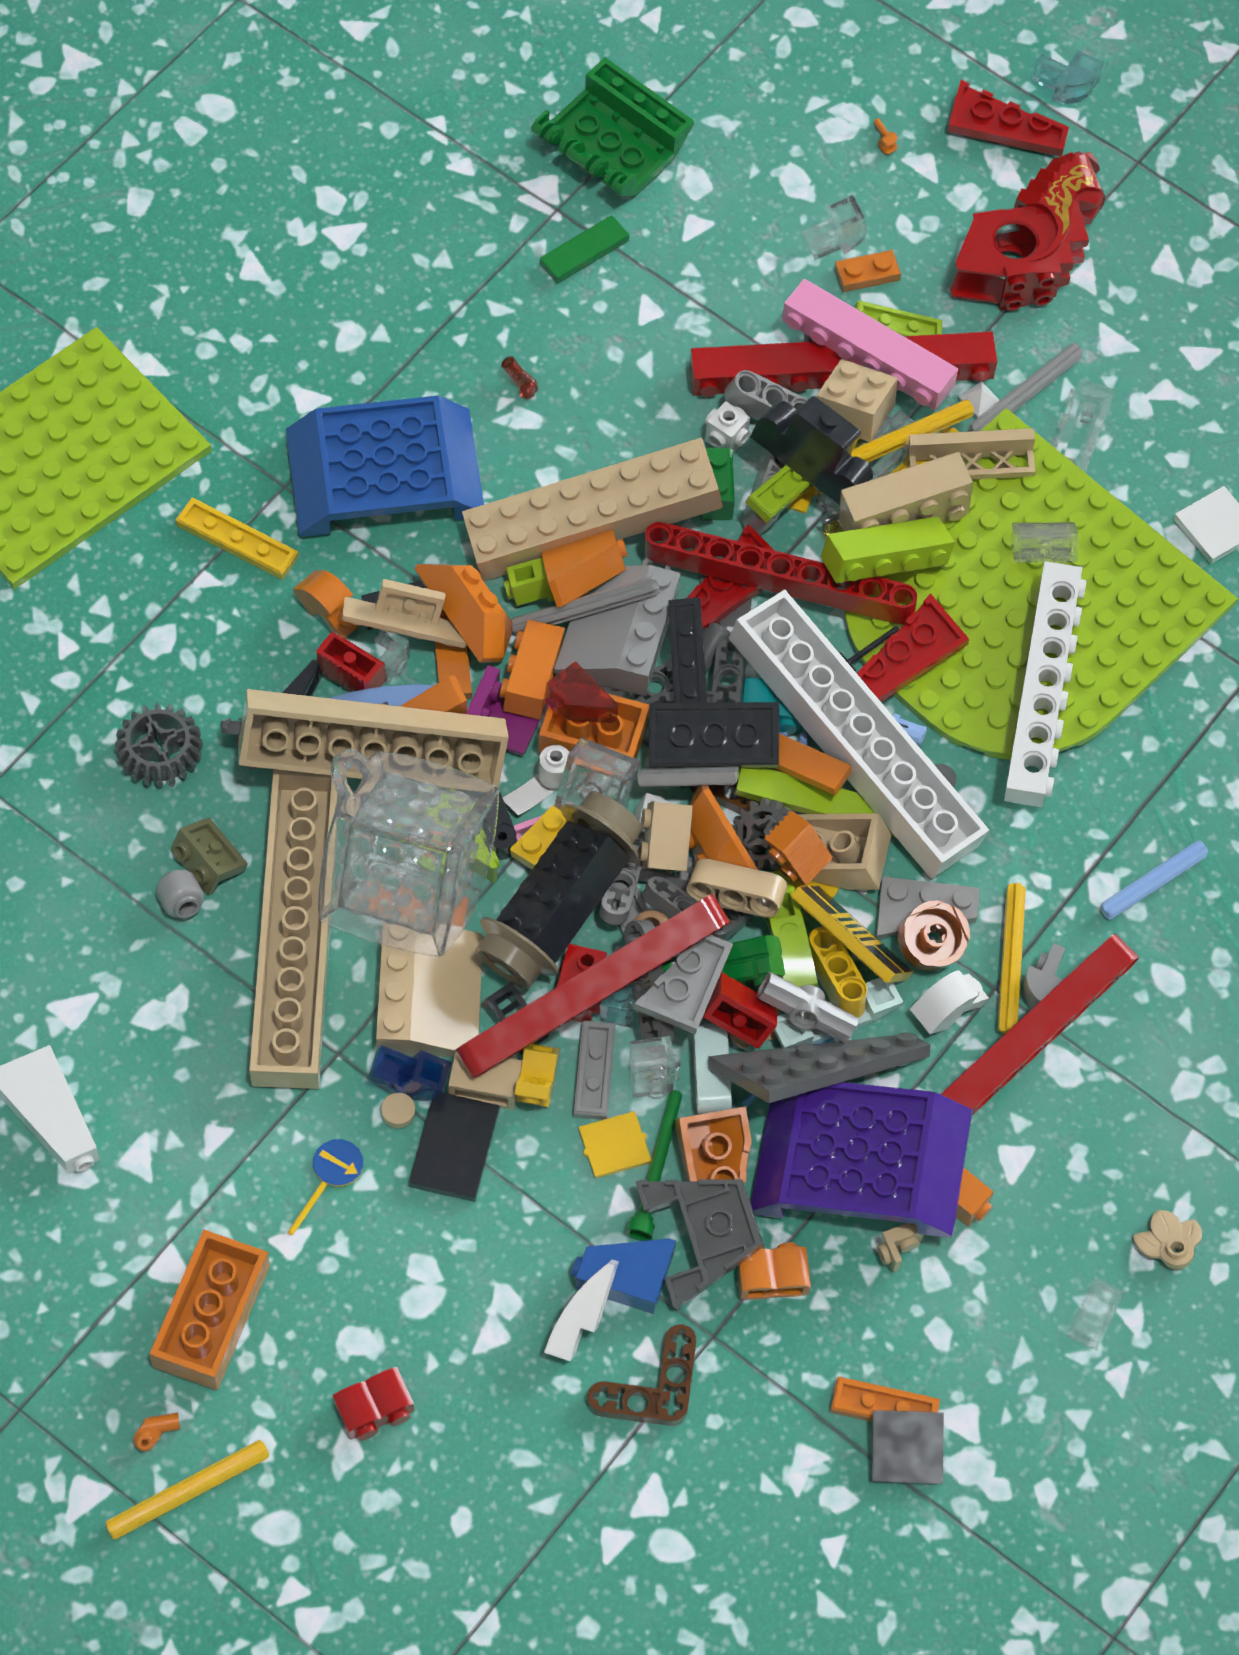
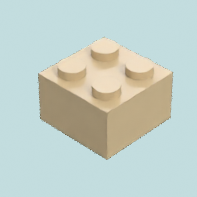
M841 359L816 397L861 431L859 439L870 442L895 406L898 378Z

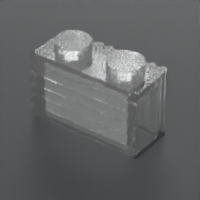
M1075 522L1012 523L1011 551L1014 562L1017 564L1020 561L1023 564L1026 561L1029 564L1032 561L1035 563L1040 561L1042 564L1045 561H1053L1054 563L1057 561L1060 563L1072 561L1075 563L1078 557V532Z

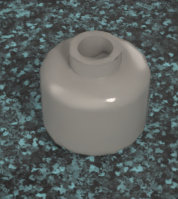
M187 870L168 872L160 879L156 887V895L163 909L173 918L186 919L192 917L199 911L204 902V893L193 873Z

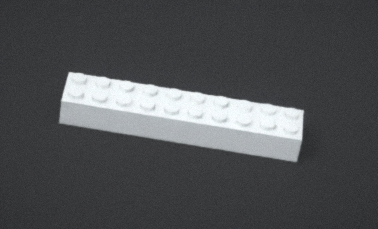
M783 590L737 619L730 633L729 640L825 754L851 765L852 773L847 780L873 811L880 814L889 830L931 879L980 846L990 831L786 590Z

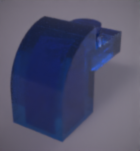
M381 1045L377 1048L368 1079L394 1089L395 1093H404L411 1097L412 1100H433L443 1092L452 1062L423 1050L410 1057Z

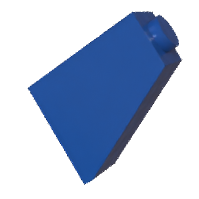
M659 1239L587 1246L583 1258L577 1256L573 1265L571 1276L576 1277L575 1289L580 1290L597 1271L611 1260L619 1261L607 1300L654 1314L675 1252L676 1240Z

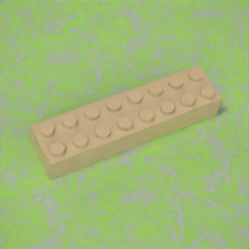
M701 437L462 511L477 566L483 581L507 575L506 567L541 558V552L595 534L613 529L616 539L619 540L645 532L646 528L652 523L664 522L672 524L723 508Z
M247 689L238 742L239 765L497 794L509 737L504 718Z

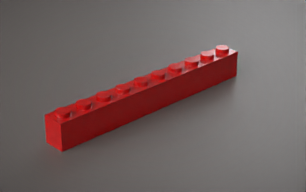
M993 331L904 336L957 367L956 381H985L987 379H994L998 361ZM814 341L691 348L689 366L693 396L703 395L706 397L724 394L728 384L743 370L752 371L788 390L800 392L807 389H821L842 358L835 351Z

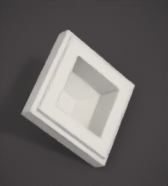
M982 381L958 396L960 402L963 400L971 402L976 419L999 401Z

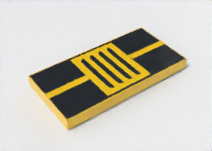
M819 885L798 886L792 893V898L885 983L906 981L913 974L914 971Z

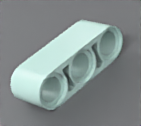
M700 1022L696 1034L692 1033L697 1115L731 1109V1082L708 1069V1056L729 1054L728 1031L712 1022Z

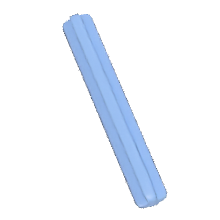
M1195 841L1102 902L1100 906L1101 913L1107 919H1113L1206 858L1208 854L1207 847L1202 841Z

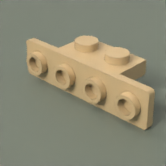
M383 579L376 604L349 597L344 599L342 609L343 621L354 625L381 629L389 633L395 632L408 635L420 640L425 639L439 642L451 647L465 648L467 645L452 622L440 618L445 601V593Z

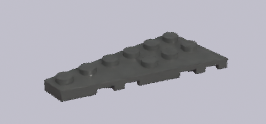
M905 1032L891 1036L848 1040L846 1043L838 1041L821 1044H801L794 1047L708 1056V1069L762 1100L771 1103L930 1057V1044L917 1038V1035Z

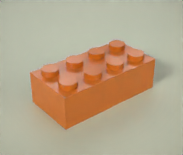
M203 1229L149 1353L152 1367L218 1391L270 1268L268 1252Z

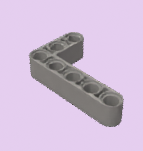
M748 370L739 372L724 390L725 400L734 407H740L746 414L758 420L777 401L788 402L796 411L808 401L806 398ZM768 451L765 453L751 494L786 465ZM747 505L743 515V525L746 527L749 524L761 535L778 519L780 513L767 524Z

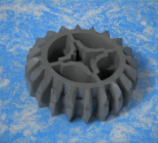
M158 703L154 707L155 710H149L144 705L142 714L132 711L131 720L123 719V729L117 730L116 737L118 741H115V751L118 753L116 755L117 761L122 765L126 775L132 773V779L135 782L143 778L144 784L147 787L152 781H156L157 786L161 788L163 781L169 780V783L174 786L176 783L175 777L179 776L185 780L187 777L186 770L195 771V761H200L201 759L200 750L203 747V742L200 738V728L195 726L192 716L186 717L185 711L182 708L174 713V708L171 704L165 710H162ZM146 732H148L145 737H143L142 739H139L143 734H145ZM154 738L157 739L158 744H160L163 748V753L161 752L160 747L157 746V744L155 743ZM182 747L181 751L176 756L170 759L171 755L179 751V748Z

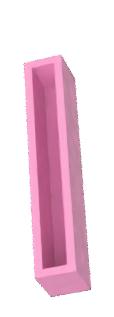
M803 279L784 302L782 321L790 328L799 330L811 337L817 344L830 348L844 360H850L867 368L897 377V390H901L913 397L916 402L923 406L936 410L955 386L958 373L957 367L806 279Z

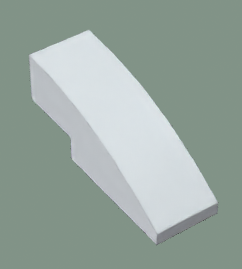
M611 1260L574 1295L552 1330L544 1353L571 1361L576 1355L583 1329L595 1332L598 1329L619 1261Z

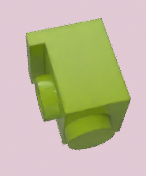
M542 557L506 567L509 580L504 581L508 599L515 598L517 606L543 598H548V602L554 600Z

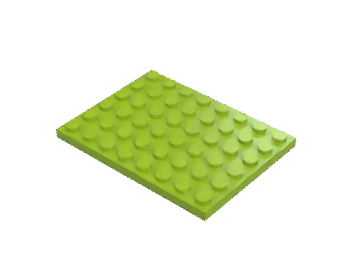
M95 327L0 392V575L14 590L212 452L211 444L98 327Z

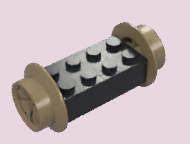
M589 791L579 806L564 804L561 807V813L567 821L565 825L558 831L557 836L544 854L541 855L526 879L520 884L519 889L506 907L502 909L498 918L495 920L483 917L480 920V925L486 936L475 950L476 954L493 971L521 988L530 989L540 974L555 976L558 973L555 963L627 862L635 863L639 859V854L633 843L643 830L641 823L625 807L602 793Z

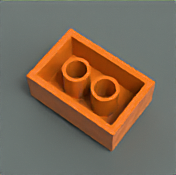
M557 680L539 733V753L548 746L560 745L570 752L572 762L631 777L649 723L650 705Z

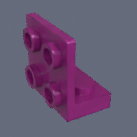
M488 665L466 714L504 718L509 737L506 751L524 756L540 720L503 711L505 698L500 697L502 685L500 682V669Z

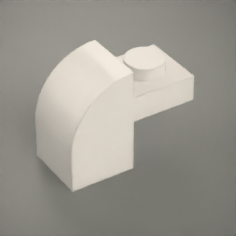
M957 970L930 987L910 1010L928 1033L933 1034L949 1029L963 1012L982 1007L989 1000V997L975 978L970 974L963 975Z

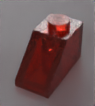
M576 661L546 683L545 701L554 713L559 712L566 720L614 723L617 720L618 703Z

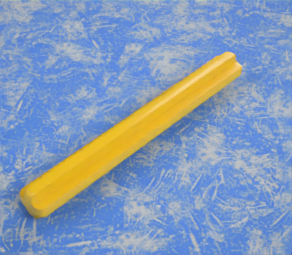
M963 400L853 449L851 455L853 457H860L868 463L908 445L909 435L936 433L974 415V407L969 400Z
M1017 882L1015 884H1008L1006 888L997 1030L1002 1035H1005L1018 1023L1026 888L1022 886V883Z
M257 1440L108 1519L105 1524L110 1536L113 1539H117L268 1459V1449L262 1440Z

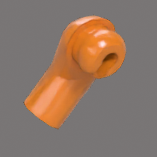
M178 1412L146 1418L135 1433V1446L139 1450L147 1452L156 1445L163 1432L180 1430Z

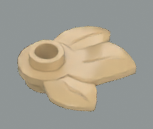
M1157 1210L1151 1219V1231L1134 1234L1133 1240L1139 1251L1146 1257L1161 1259L1170 1269L1181 1270L1193 1261L1194 1247L1201 1241L1202 1230L1194 1219L1181 1223L1172 1212ZM1173 1250H1179V1251H1182V1252L1176 1253V1252H1173Z

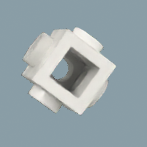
M725 401L718 410L714 408L705 420L707 425L705 442L714 448L733 449L734 453L746 443L750 436V417L740 407H734Z

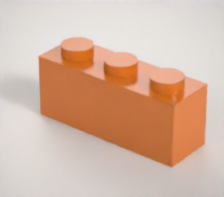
M528 619L525 630L518 631L514 647L518 652L517 655L511 654L507 673L511 675L509 679H503L500 690V697L505 698L503 711L541 720L554 677V668L563 644L565 628Z

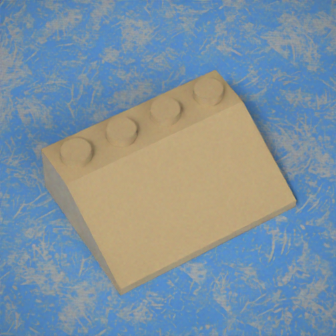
M383 917L376 1034L377 1055L454 1057L458 1047L479 1035L482 960L478 957L475 950L482 942L483 934L420 918Z

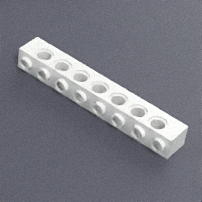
M1044 562L1004 799L1006 802L1043 808L1045 796L1051 797L1054 778L1048 777L1049 768H1056L1059 749L1053 748L1054 738L1061 739L1064 720H1058L1059 710L1065 711L1068 692L1062 691L1064 682L1070 683L1073 667L1072 663H1067L1068 654H1075L1077 635L1071 634L1073 626L1079 627L1082 608L1076 607L1077 598H1084L1087 581L1081 579L1082 567ZM1062 597L1067 601L1058 602L1054 598ZM1051 625H1058V626L1062 627L1063 629H1061V630H1054V629L1050 628L1049 626H1051ZM1046 653H1054V654H1056L1058 657H1057V658H1049V657H1047L1045 654H1046ZM1049 681L1053 683V686H1043L1040 682ZM1044 709L1049 714L1040 715L1035 710ZM1038 737L1044 740V743L1036 744L1030 739ZM1035 766L1040 771L1032 773L1027 771L1026 767Z

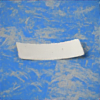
M537 774L524 785L504 796L503 800L517 815H520L543 801L557 789L547 788L540 781Z

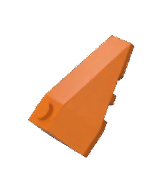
M746 1106L674 1119L686 1181L742 1179L744 1184H746V1171L752 1142Z

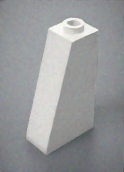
M50 1045L0 1066V1098L68 1174L74 1171H86L95 1162L100 1160L97 1147Z

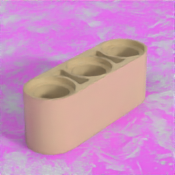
M700 859L696 862L686 891L688 895L697 901L713 894L722 908L770 918L778 914L787 890V883L782 877L773 873L712 859Z

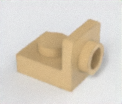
M906 1223L882 1232L877 1251L881 1262L884 1265L888 1264L892 1273L899 1271L902 1263L898 1250H901L902 1253L909 1252L917 1248L924 1235L918 1234L916 1224Z

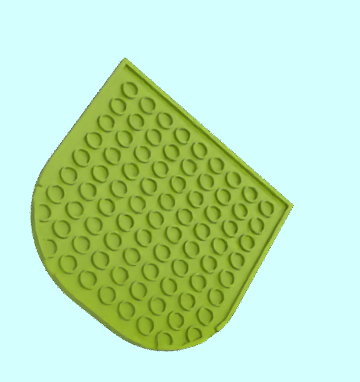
M1005 408L981 431L1030 429V427L1009 409ZM1035 431L1033 448L1035 476L973 479L969 513L959 520L943 522L955 541L947 565L877 576L912 586L918 594L916 611L931 593L969 638L967 646L894 693L893 696L936 733L962 748L966 746L984 752V755L988 757L1010 760L1045 561L1082 567L1081 579L1087 580L1084 598H1077L1076 607L1082 608L1079 627L1073 626L1071 635H1077L1075 654H1068L1067 663H1072L1073 667L1070 683H1063L1062 691L1068 692L1065 711L1059 710L1058 720H1064L1061 739L1054 738L1053 748L1059 749V752L1076 745L1079 747L1109 727L1218 623L1238 601L1235 595ZM1026 455L1012 456L1008 460L1014 467H1027ZM982 457L977 464L984 469H992L997 462L991 457ZM866 595V596L872 597V598L876 597V596H874V595ZM1062 597L1054 598L1058 602L1067 601ZM844 610L848 635L857 652L893 627L897 626L900 629L904 625ZM1051 625V626H1049L1050 628H1052V629H1054V630H1061V629H1063L1062 627H1060V626H1058V625ZM886 641L860 658L862 664L865 665L873 655H876L885 646ZM1046 653V654H1045V655H1046L1047 657H1049V658H1057V657H1058V656H1057L1056 654H1054V653ZM1049 681L1040 682L1043 686H1053V683ZM1044 709L1035 710L1040 715L1049 714ZM1038 737L1030 739L1036 744L1044 743V740Z

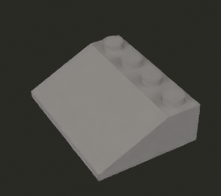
M652 565L625 566V571L578 598L651 576L659 584V593L651 597L570 620L554 673L647 696L669 625L668 600L677 599L681 573Z

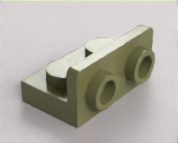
M210 817L180 828L171 846V852L187 871L194 874L200 887L207 895L215 892L220 881L244 872L248 865L246 860Z

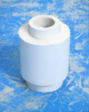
M551 745L546 747L540 754L538 776L547 788L559 789L567 784L570 779L572 756L565 747Z

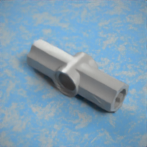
M768 972L758 988L756 997L788 1013L791 1023L797 1028L803 1030L817 1028L846 1043L857 1026L858 1018L825 1001V994L818 987L812 985L798 987Z

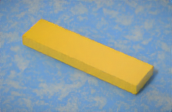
M193 497L175 520L176 526L281 580L285 578L299 558V551Z

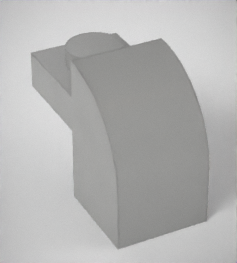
M1053 943L1049 954L1042 952L1036 968L1029 965L1022 991L1024 1000L1030 1010L1063 981V979L1055 975L1066 948Z

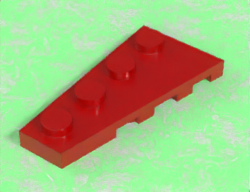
M749 524L744 528L742 535L737 540L774 550ZM707 575L704 581L697 585L687 598L700 597L703 628H705L710 623H718L763 589Z
M930 593L923 601L922 606L905 620V624L895 635L892 634L885 642V646L876 655H873L856 674L879 701L882 702L967 646L969 638Z

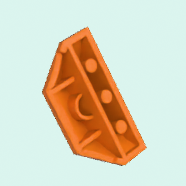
M417 564L414 569L427 588L445 593L442 609L480 663L501 662L513 632L511 628L513 624L498 602L495 594L491 592L481 578V574L471 565Z
M698 785L690 803V806H693L689 849H691L695 856V864L700 859H712L759 870L722 811L709 786Z

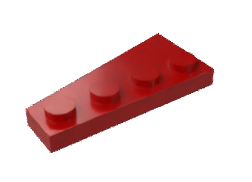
M960 79L948 132L1059 157L1063 155L1069 130L1068 126L1036 112L1033 114L1027 113L1020 109V105L1011 101L1008 104L993 98V93L984 89L981 92L969 87L970 83Z

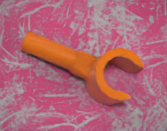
M879 118L875 119L874 124L882 136L878 140V146L883 154L888 155L897 149V134L895 132L889 133Z

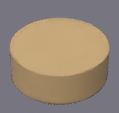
M393 1093L387 1096L381 1106L382 1118L392 1128L408 1126L415 1117L414 1101L404 1093Z

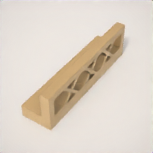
M1034 428L909 435L908 443L909 468L916 466V461H931L959 452L963 462L967 464L966 468L972 480L1035 476L1033 453L1035 442ZM1026 455L1027 467H1014L1008 460L1012 456ZM982 457H991L997 464L992 469H984L977 462Z

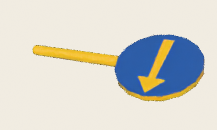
M333 1139L323 1143L316 1150L313 1157V1170L322 1182L288 1230L289 1235H293L327 1185L343 1187L353 1183L360 1176L363 1169V1156L359 1148L352 1142L343 1139Z

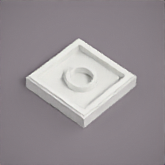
M1225 486L1175 514L1173 520L1210 564L1239 548V503Z

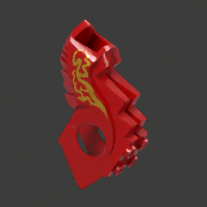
M1070 152L1064 156L1061 155L1057 159L1054 158L1045 169L1040 168L1035 179H1030L1026 189L1021 188L1013 209H999L972 214V224L955 262L957 274L950 288L952 297L998 303L1000 311H1012L1034 303L1038 306L1047 305L1056 297L1058 287L1069 285L1071 278L1069 271H1072L1073 265L1083 263L1085 259L1083 247L1088 246L1089 243L1085 224L1092 223L1105 203L1104 191L1095 175L1100 170V166L1092 153ZM1009 224H1015L1018 231L996 234L1000 228ZM1013 251L1019 253L1023 258H1010L1003 255L1002 252Z

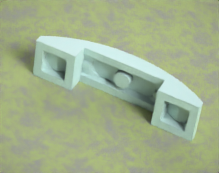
M881 978L866 983L868 990L865 1011L858 1018L855 1030L903 1005V1000L893 982L885 983ZM788 1013L777 1016V1026L774 1032L782 1048L801 1044H817L834 1038L817 1028L811 1030L797 1028L791 1023Z

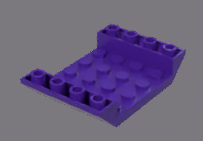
M840 1082L771 1102L769 1104L751 1201L753 1213L759 1216L784 1218L785 1209L906 1222L916 1224L918 1234L953 1238L973 1111L937 1092Z

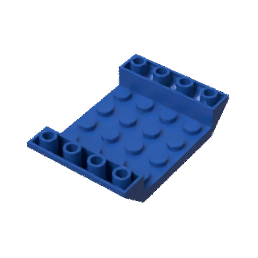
M439 395L317 408L286 428L299 537L331 534L330 521L449 507H453L454 519L459 520L464 519L462 511L484 505L470 410Z

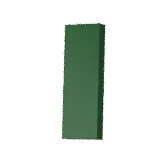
M610 215L541 256L540 265L558 284L628 242L630 235Z

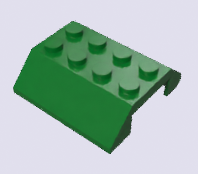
M604 57L586 73L585 90L550 121L549 111L545 110L533 122L531 131L540 138H544L549 144H559L558 151L566 154V157L584 170L589 171L594 177H604L603 183L606 186L611 187L617 194L625 197L636 196L675 159L694 125V120Z

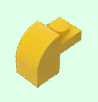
M531 1044L524 1049L521 1072L515 1089L517 1102L549 1107L560 1055L559 1048Z

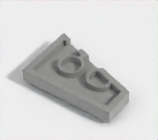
M882 877L876 938L883 940L887 939L888 936L898 934L899 925L905 916L919 905L928 901L937 900L954 906L964 914L968 924L976 923L980 888Z
M710 935L682 952L672 966L664 974H661L653 986L634 1003L633 1009L696 1034L733 944Z

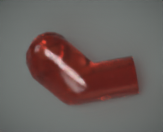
M513 356L505 358L501 366L517 387H519V394L525 399L533 398L538 391L537 380L526 372Z

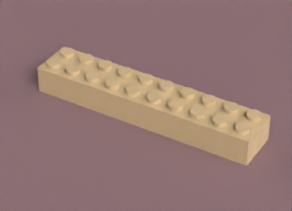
M273 769L249 1070L251 1084L254 1087L319 1089L340 799L339 776Z

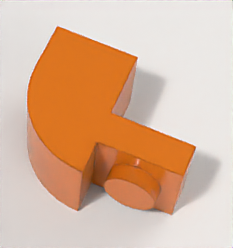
M315 570L292 589L310 615L320 614L331 631H334L343 638H346L359 627V625L342 620L345 597L350 598L353 594L332 573L325 570Z

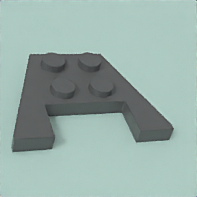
M742 1179L665 1180V1182L636 1181L643 1209L646 1213L680 1203L697 1258L698 1267L665 1277L675 1310L683 1307L764 1247Z

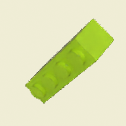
M939 516L828 534L820 557L835 582L841 583L947 565L955 541Z

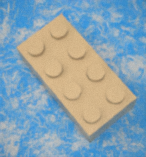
M956 452L841 490L839 522L843 531H850L939 516L942 522L947 520L956 521L969 513L973 481L960 453Z

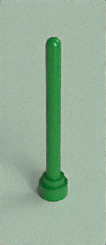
M672 1090L669 1093L646 1179L649 1182H660L675 1127L674 1119H677L682 1100V1093L679 1090ZM640 1202L638 1212L629 1218L625 1233L632 1239L649 1241L652 1240L655 1229L654 1218L651 1216L652 1212L646 1213L644 1211L642 1202Z

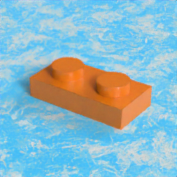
M893 250L836 261L834 267L843 292L900 281L901 277Z

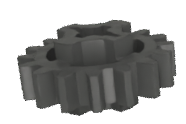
M762 798L760 804L751 801V810L748 811L741 808L739 811L743 818L741 820H733V823L738 826L735 832L756 867L759 866L760 869L769 870L771 864V866L779 868L781 865L769 854H758H764L766 850L771 849L765 839V835H769L770 830H774V827L779 825V821L784 820V816H788V812L793 810L783 807V803L776 800L772 802ZM764 814H772L771 816L766 815L764 819L760 818Z

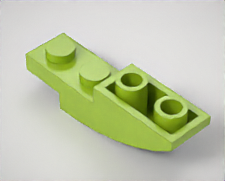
M780 870L770 871L769 873L779 875L787 883V890L778 914L770 918L765 917L770 935L777 936L781 942V957L783 958L785 974L781 978L798 987L803 985L818 987L801 908L792 898L793 896H791L795 891V887L791 885L790 880Z

